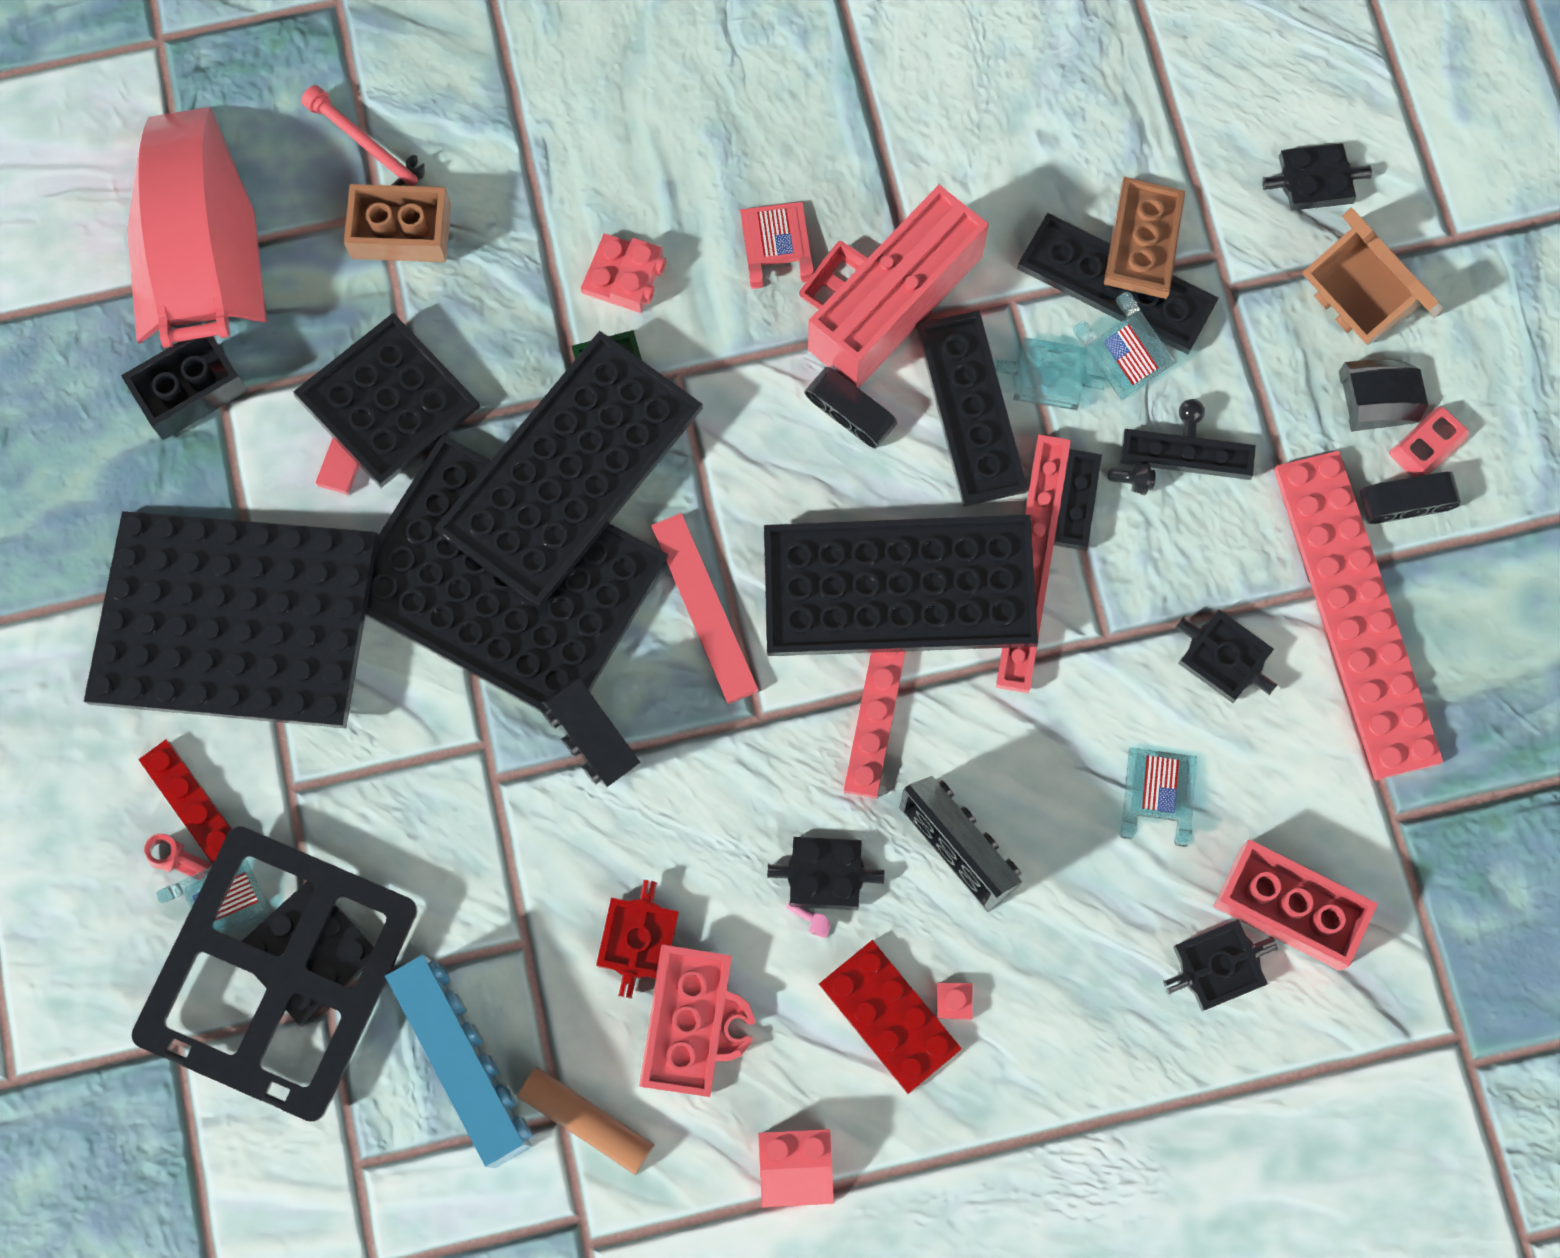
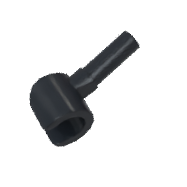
M411 155L406 159V168L420 180L425 175V164L423 163L420 167L413 168L418 163V157ZM398 178L391 185L402 186L405 182Z

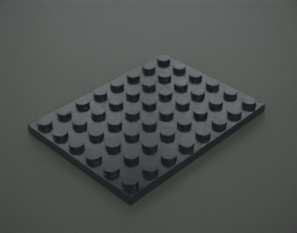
M442 434L379 533L366 616L539 712L545 709L541 701L573 678H580L590 692L665 567L669 555L609 523L548 600L538 609L436 533L434 528L491 461Z
M122 511L83 702L88 705L346 729L379 535L373 531Z

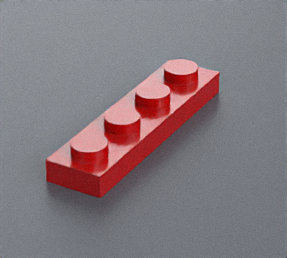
M165 739L138 760L213 865L227 834L232 828L172 744Z

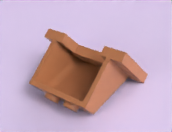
M1352 207L1342 215V218L1351 229L1302 272L1307 280L1317 289L1318 292L1314 297L1326 310L1332 306L1339 314L1335 319L1347 333L1353 329L1366 345H1370L1421 305L1433 318L1444 310L1438 300L1406 268Z

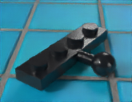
M1187 399L1179 407V417L1184 422L1183 436L1124 429L1120 464L1135 465L1146 462L1150 464L1151 468L1251 480L1253 477L1256 445L1196 438L1197 423L1205 415V408L1197 399Z

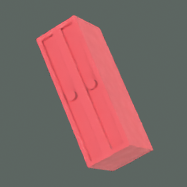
M939 184L808 320V351L827 367L832 368L857 388H860L914 331L917 323H921L983 258L989 224Z

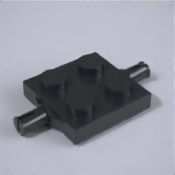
M1343 143L1281 150L1279 154L1281 175L1263 177L1262 186L1263 190L1282 188L1288 197L1291 211L1354 204L1356 193L1353 180L1371 179L1372 169L1370 165L1352 167L1347 160Z
M1220 609L1210 622L1201 628L1186 619L1185 616L1175 627L1192 639L1188 651L1178 664L1231 703H1234L1242 691L1252 684L1268 695L1278 685L1261 673L1266 659L1274 648Z
M793 837V852L788 865L768 863L767 878L788 879L790 907L859 910V894L863 883L884 884L885 870L864 869L861 859L862 840Z
M1239 919L1173 946L1181 964L1182 974L1163 980L1164 987L1178 982V984L1166 989L1169 995L1188 987L1195 995L1203 1012L1268 985L1261 969L1260 956L1278 950L1277 943L1263 948V946L1275 942V939L1270 936L1253 944L1246 936Z

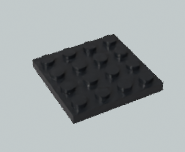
M394 313L390 314L293 391L294 397L380 488L384 487L434 446L442 434L446 436L480 408V403Z

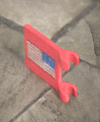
M803 202L740 209L751 288L763 287L761 266L799 261L801 281L807 282L814 269Z

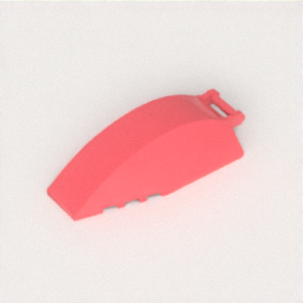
M211 107L148 117L141 136L127 227L137 343H144V340H147L158 330L161 344L164 348L173 347V343L216 335H219L220 338L230 337L229 317L261 321V323L267 322L255 212ZM216 319V322L172 329L173 326Z

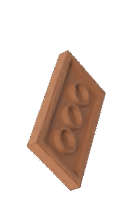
M1128 177L1123 178L1107 262L1105 285L1167 299L1170 293L1185 198L1184 190Z

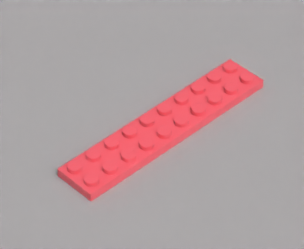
M1335 451L1277 465L1274 473L1374 780L1377 781L1442 764L1443 759L1340 452Z

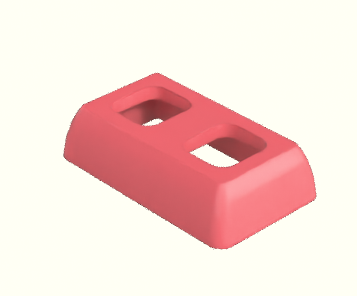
M838 241L800 289V297L819 310L823 304L816 300L814 296L820 288L826 286L836 292L845 283L833 274L837 266L844 262L857 270L868 258L843 241Z
M1442 406L1437 407L1389 451V455L1412 477L1429 475L1467 440L1469 431L1447 409ZM1440 418L1446 419L1456 429V433L1448 440H1444L1432 428V425ZM1417 439L1424 440L1434 451L1433 455L1426 461L1420 460L1410 450V446Z

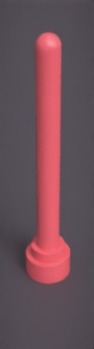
M313 85L305 91L301 103L309 111L318 114L323 113L408 186H415L418 183V178L414 173L332 106L328 93L321 87Z

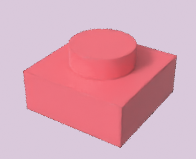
M937 983V1019H973L972 983Z

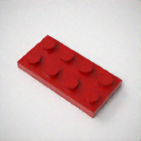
M873 940L818 984L907 1095L962 1050Z

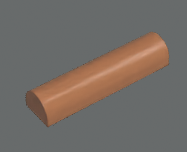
M538 1067L532 1071L518 1093L517 1097L634 1175L638 1173L655 1146L654 1143Z

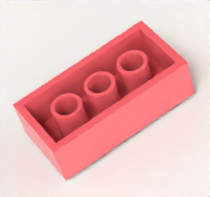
M1249 839L1240 847L1213 907L1340 971L1350 966L1378 903Z

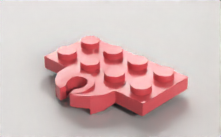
M661 945L640 1075V1087L710 1097L715 1062L731 1061L742 1056V1053L749 1047L753 1040L752 1037L743 1035L734 1039L728 1033V1025L735 1018L741 1019L748 1025L755 1024V1017L751 1011L750 1004L740 995L727 991L732 956Z

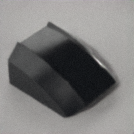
M1397 360L1344 362L1338 371L1348 407L1351 432L1415 424L1421 420L1428 407L1421 369L1407 362Z

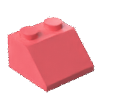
M830 1129L758 1133L762 1207L834 1204Z

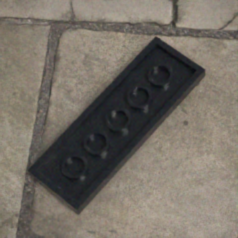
M1047 212L1018 262L1017 269L1189 355L1219 297L1172 275L1170 293L1167 299L1105 285L1104 280L1111 244Z
M980 310L917 323L916 329L963 507L1027 493L1028 488Z

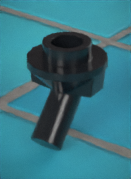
M1145 462L1135 464L1134 471L1111 468L1108 472V480L1132 484V492L1146 495L1149 489L1152 490L1154 488L1156 472L1151 470L1149 463Z

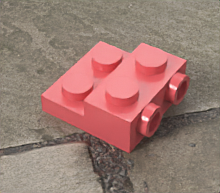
M604 233L582 283V294L641 313L645 303L650 304L655 292L653 283L656 276H661L666 266V258L663 256L662 247L633 237L631 242Z

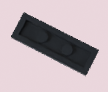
M1069 449L1054 546L1087 551L1102 454Z

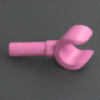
M790 902L788 903L787 909L811 922L809 933L823 938L828 936L831 925L826 916L812 913L802 907H790Z

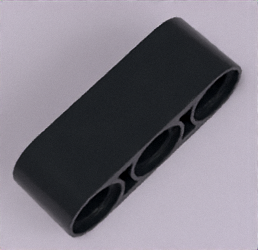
M824 367L804 391L806 397L815 406L871 448L877 449L898 424L895 417L888 410L830 367Z
M1440 472L1373 484L1361 489L1359 492L1368 524H1380L1447 512L1458 508L1462 504L1453 472Z

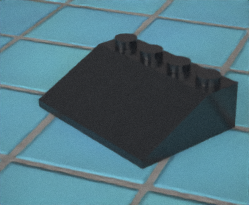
M933 776L909 784L903 790L899 806L900 810L987 912L991 911L1021 885L1022 880L1019 878L1021 871L1009 858L1005 861L996 851L999 848L996 841L987 832L983 835L974 825L976 823L975 817L965 806L961 808L957 806L952 800L954 796L952 790L943 780L937 782Z

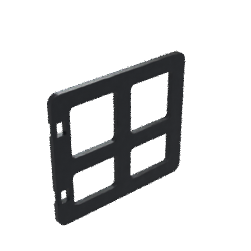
M235 827L227 834L133 1027L132 1040L136 1046L175 1062L309 1122L318 1121L323 1118L385 986L387 981L385 976L391 973L418 912L417 905L407 896L246 827ZM247 857H253L311 882L314 886L310 899L281 956L269 954L214 929L213 923L244 859ZM341 897L353 900L386 916V922L356 986L353 988L345 987L309 971L307 967L337 900ZM201 953L216 957L264 978L268 982L265 994L238 1051L233 1055L177 1032L166 1024V1020L197 956ZM295 994L303 995L335 1009L341 1015V1019L317 1071L307 1087H302L268 1072L261 1066V1061L292 996ZM174 1039L191 1046L187 1057L169 1050ZM273 1082L290 1089L285 1101L268 1094Z

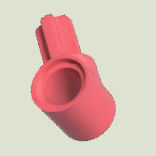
M155 834L145 844L144 852L149 864L156 869H162L169 873L175 869L196 880L203 881L211 868L209 862L184 851L185 845L175 841L167 834ZM158 844H167L171 847L170 855L163 860L155 859L151 855L153 848Z

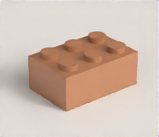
M350 184L344 244L351 259L446 262L451 202L446 188Z

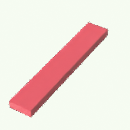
M682 513L651 525L661 551L669 555L666 561L727 705L757 693V685Z

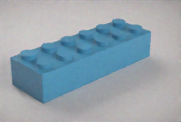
M421 955L386 975L385 977L485 1167L497 1168L533 1147L529 1138L534 1135L525 1118L516 1116L512 1107L517 1105L509 1088L507 1086L504 1087L503 1084L500 1085L495 1076L500 1074V1071L492 1056H488L480 1049L479 1045L484 1043L476 1026L474 1024L471 1025L469 1021L466 1022L462 1014L466 1013L467 1009L460 996L448 989L446 984L451 982V979L442 963L439 964L436 959L432 961L426 956Z

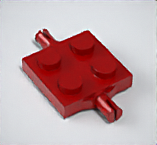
M643 880L640 899L626 901L611 897L596 966L614 970L622 975L619 997H625L627 988L626 998H633L636 978L648 977L656 979L661 945H673L679 911L661 908L653 902L658 884L655 881L650 883L649 880Z

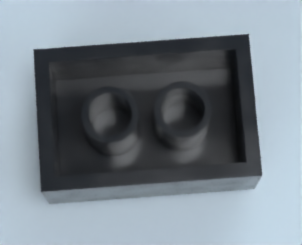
M214 336L178 342L173 347L165 349L121 375L150 425L163 441L248 391Z
M573 678L541 701L545 706L541 713L552 728H561L566 735L561 738L562 742L572 755L576 757L580 754L585 761L581 768L595 785L600 782L608 787L641 763L580 678Z

